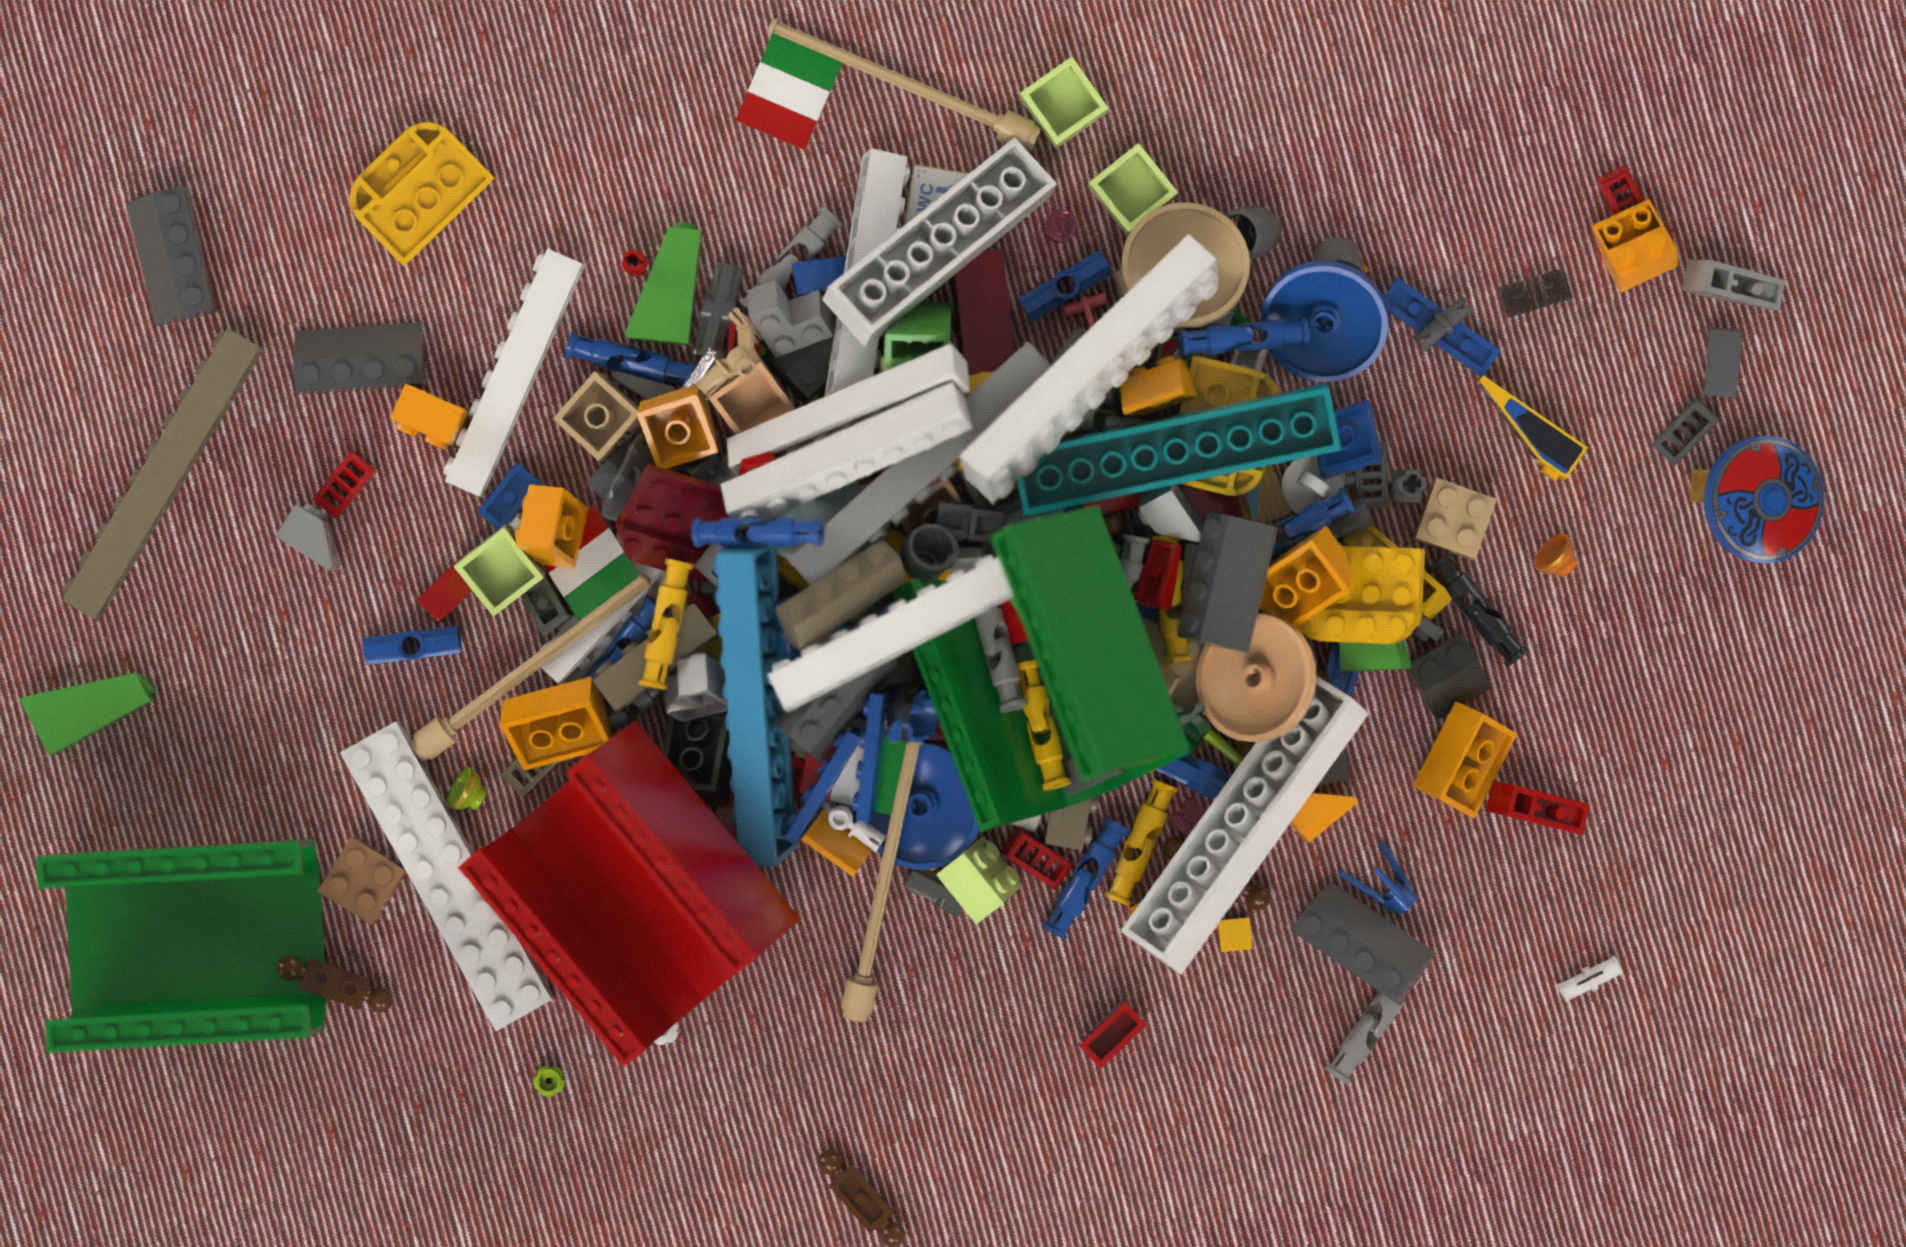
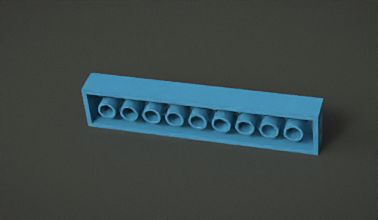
M767 543L760 547H725L716 553L713 567L715 574L718 575L719 586L716 591V603L720 606L721 613L718 632L719 636L723 639L721 666L725 669L726 679L723 685V696L727 700L728 706L725 726L730 733L728 760L732 762L733 773L730 779V789L734 793L735 800L732 811V819L737 826V837L735 840L757 866H777L796 850L798 845H794L784 839L789 829L785 828V825L795 811L790 738L773 725L775 720L784 711V707L768 677V674L773 672L772 666L779 663L781 658L777 645L776 631L777 627H779V617L774 602L780 599L776 545Z

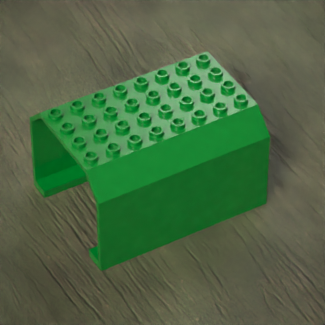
M1098 505L1013 524L990 537L1030 641L1028 643L1011 644L1016 663L1037 660L1040 682L1042 686H1045L1049 700V714L1054 720L1064 758L1061 759L1062 763L1074 759L1082 783L1092 781L1109 772L1124 769L1125 773L1100 782L1096 786L1071 796L1067 795L1065 787L1048 791L1043 790L1044 778L1040 765L1036 764L1027 730V721L1029 719L1022 709L1008 713L1000 712L999 706L1001 702L997 687L992 685L975 618L913 648L980 832L1073 806L1110 792L1191 753ZM920 578L900 585L891 592L895 603L904 599L906 603H909L918 598L917 592L930 585L938 588L946 584L947 581L932 580L921 582ZM1051 730L1047 734H1034L1039 745L1049 742Z
M314 839L58 853L36 856L38 889L65 888L72 1003L71 1018L45 1020L46 1053L310 1038L325 1031L327 998L299 989L302 979L297 978L287 981L282 979L277 973L278 961L287 955L297 957L301 961L302 966L307 967L310 958L325 963L321 893L317 892L321 886V878Z

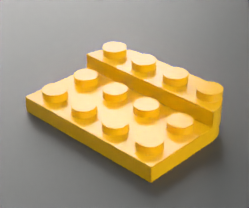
M421 122L407 128L355 179L349 195L350 206L356 218L405 266L495 178L445 127L432 122Z
M1193 355L1189 372L1197 398L1181 403L1179 414L1280 393V390L1272 378L1260 371ZM1267 466L1181 484L1224 495L1240 496L1252 492L1260 484Z
M1342 546L1346 553L1353 586L1352 591L1296 628L1306 637L1316 641L1375 644L1401 643V641L1410 636L1421 622L1425 549Z

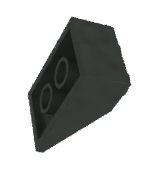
M728 711L680 722L669 715L662 752L703 802L728 803L730 779L733 774L732 762L728 760L730 733L725 726V718Z

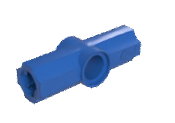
M1098 250L1065 271L1058 272L1050 280L1018 298V301L1032 323L1113 274V271L1104 255ZM1068 278L1072 280L1075 286L1074 291L1070 294L1060 293L1056 287L1060 279Z
M458 626L363 638V653L366 665L462 653ZM413 636L419 640L420 649L416 654L410 655L405 651L404 643L409 637Z
M1188 755L1156 769V771L1185 784L1184 787L1209 799L1210 797L1216 799L1231 778V776L1223 773L1221 768L1200 758L1196 760Z

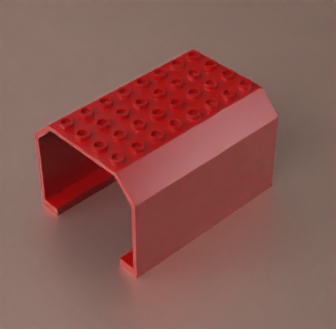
M634 721L583 757L565 773L570 779L513 828L489 845H483L458 866L463 875L623 1067L632 1062L693 1008L732 976H736L801 920L637 721Z

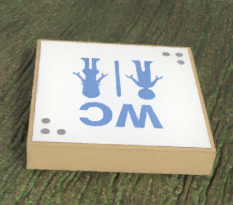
M913 164L904 225L969 173Z

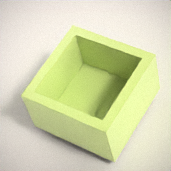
M1070 57L1020 92L1019 96L1055 149L1106 115L1109 109L1073 57Z
M1139 143L1088 183V188L1126 236L1130 234L1135 225L1144 216L1157 208L1167 205L1178 195L1177 190Z
M507 524L454 565V568L493 617L545 576L544 571L537 562L515 545V534Z
M984 836L979 838L964 853L936 874L975 924H978L1004 904L1023 886L1019 881L1018 873L1011 866L1006 865L999 856L1000 853L995 844L987 841Z

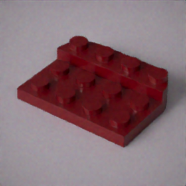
M647 464L616 521L617 535L624 554L634 562L663 571L667 570L665 559L695 565L711 544H703L702 547L694 546L692 541L694 519L701 518L703 522L720 521L721 518H730L726 512L721 486ZM748 528L740 530L742 537ZM695 567L689 570L688 578L698 581L709 580Z

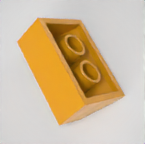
M1324 526L1270 562L1259 606L1264 614L1279 617L1296 628L1352 591L1353 586L1345 550L1327 526Z
M592 676L502 701L500 726L524 771L586 755L612 737L604 700L593 683Z
M1456 701L1447 715L1446 721L1437 739L1434 741L1422 768L1419 770L1413 787L1475 819L1492 785V781L1495 780L1518 734L1485 714Z

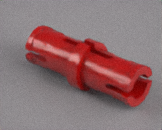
M630 250L624 254L622 266L627 274L639 277L646 272L648 261L642 252ZM635 260H639V261H640V263H638L636 266H634V267H631V266H630V264H631L633 261H635Z

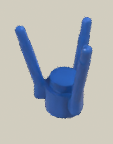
M1380 842L1379 846L1401 884L1399 881L1393 883L1379 867L1375 866L1373 868L1374 873L1389 888L1385 892L1387 899L1343 870L1338 872L1340 877L1381 903L1389 912L1394 909L1401 915L1418 899L1412 892L1415 887L1407 880L1384 842Z

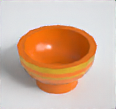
M1563 533L1550 538L1537 552L1534 558V567L1548 575L1557 574L1559 577L1568 575L1577 564V558L1574 556V546L1569 536Z

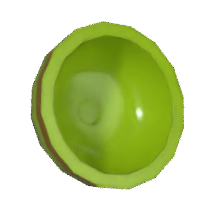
M466 767L461 771L449 790L446 799L447 807L454 810H463L468 807L476 810L481 805L486 796L487 788L481 785L480 776L470 767Z

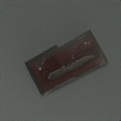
M1564 268L1498 288L1507 319L1573 298Z

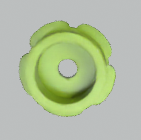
M545 1065L537 1070V1076L533 1079L535 1089L539 1090L546 1097H552L556 1092H561L565 1085V1081L562 1079L563 1072L556 1066L549 1067ZM547 1078H551V1079H552V1083H551V1084H548V1083L546 1082V1079H547Z

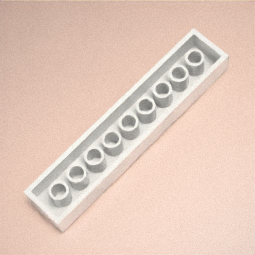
M1188 234L960 454L965 479L992 503L999 497H1006L1014 488L1016 480L1022 475L1027 476L1036 467L1037 460L1045 452L1047 454L1051 453L1058 446L1060 438L1067 431L1072 432L1080 425L1084 414L1090 409L1094 410L1099 407L1106 397L1105 394L1113 386L1115 388L1119 387L1128 377V372L1136 364L1140 366L1148 359L1151 354L1150 350L1158 343L1162 344L1167 341L1173 333V328L1180 321H1187L1194 314L1196 306L1203 299L1208 300L1215 294L1219 284L1217 259Z
M1316 676L1313 699L1301 721L1292 730L1277 739L1256 742L1123 926L1121 932L1138 946L1182 975L1369 713L1353 698Z
M395 721L340 752L492 1026L495 1031H498L553 1000L554 996L531 955L459 870L458 866L473 854V851L423 762L410 747V739L400 722Z

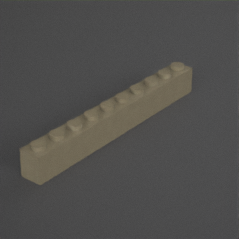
M229 328L224 333L220 331L211 344V348L214 350L208 360L203 358L194 373L197 378L191 387L187 385L180 394L178 402L181 404L176 413L173 414L171 412L166 417L161 427L164 432L159 441L153 440L145 453L148 459L142 469L137 467L128 481L131 484L126 495L121 494L112 507V511L115 513L109 523L104 521L95 535L98 541L92 550L88 548L79 561V565L82 567L77 576H71L63 587L62 592L65 595L62 601L94 620H101L264 351L261 347Z

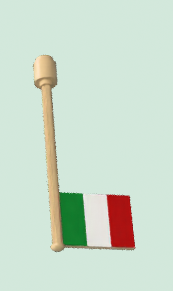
M779 18L772 20L768 30L771 38L735 120L802 150H806L841 66L845 64L993 128L992 131L997 133L996 139L1006 144L1015 137L1024 148L1032 151L1042 129L1035 125V121L1010 110L1005 115H995L779 22Z
M592 505L588 508L576 567L544 565L579 622L452 717L443 720L437 716L414 733V738L409 741V745L421 761L425 762L429 758L433 760L457 742L455 735L458 733L457 730L645 589L651 588L650 578L644 573H639L631 559L624 554L620 542L597 506Z
M848 726L845 732L847 733L853 727ZM884 735L875 812L891 815L858 973H854V977L847 978L841 1009H843L842 1016L856 1022H866L868 1015H871L873 1011L878 984L873 981L871 972L920 745H923V742L905 743L901 740L892 743L891 740H887L888 735ZM860 743L826 800L850 806L853 805L854 794L859 792L861 781L856 779L857 764L859 760L863 761L864 748H860ZM833 745L819 762L807 753L799 793L804 794L810 784L816 786L821 777L817 774L820 766L826 758L831 760L837 751Z

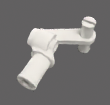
M825 800L814 818L816 819L824 808L829 814L828 821L834 829H851L848 836L851 838L853 835L874 852L878 850L887 835L882 834L867 822L856 821L850 807L846 805L836 806L834 801Z

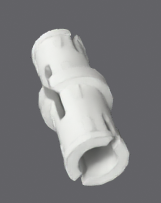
M1612 956L1610 959L1590 969L1588 967L1581 969L1582 973L1561 984H1557V987L1565 1002H1568L1589 990H1592V992L1598 990L1599 985L1618 975H1622L1623 971L1615 956Z

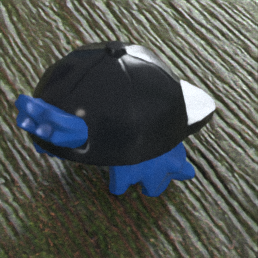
M919 679L914 688L899 690L891 698L888 707L884 711L886 726L890 730L887 740H891L892 743L899 740L905 743L924 742V739H929L930 735L936 733L935 729L939 719L929 692L926 690L925 681Z

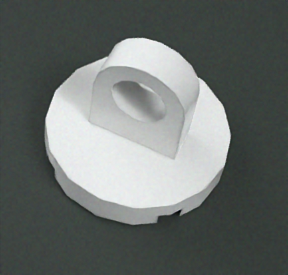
M1316 456L1294 460L1285 469L1281 479V493L1285 504L1296 514H1299L1306 506L1317 500L1322 502L1337 494L1339 488L1343 487L1344 489L1342 474L1326 479L1320 476Z

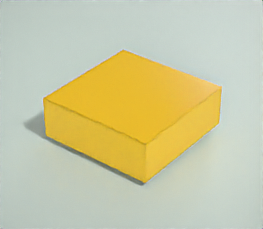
M1250 917L1220 920L1218 923L1220 952L1253 949Z

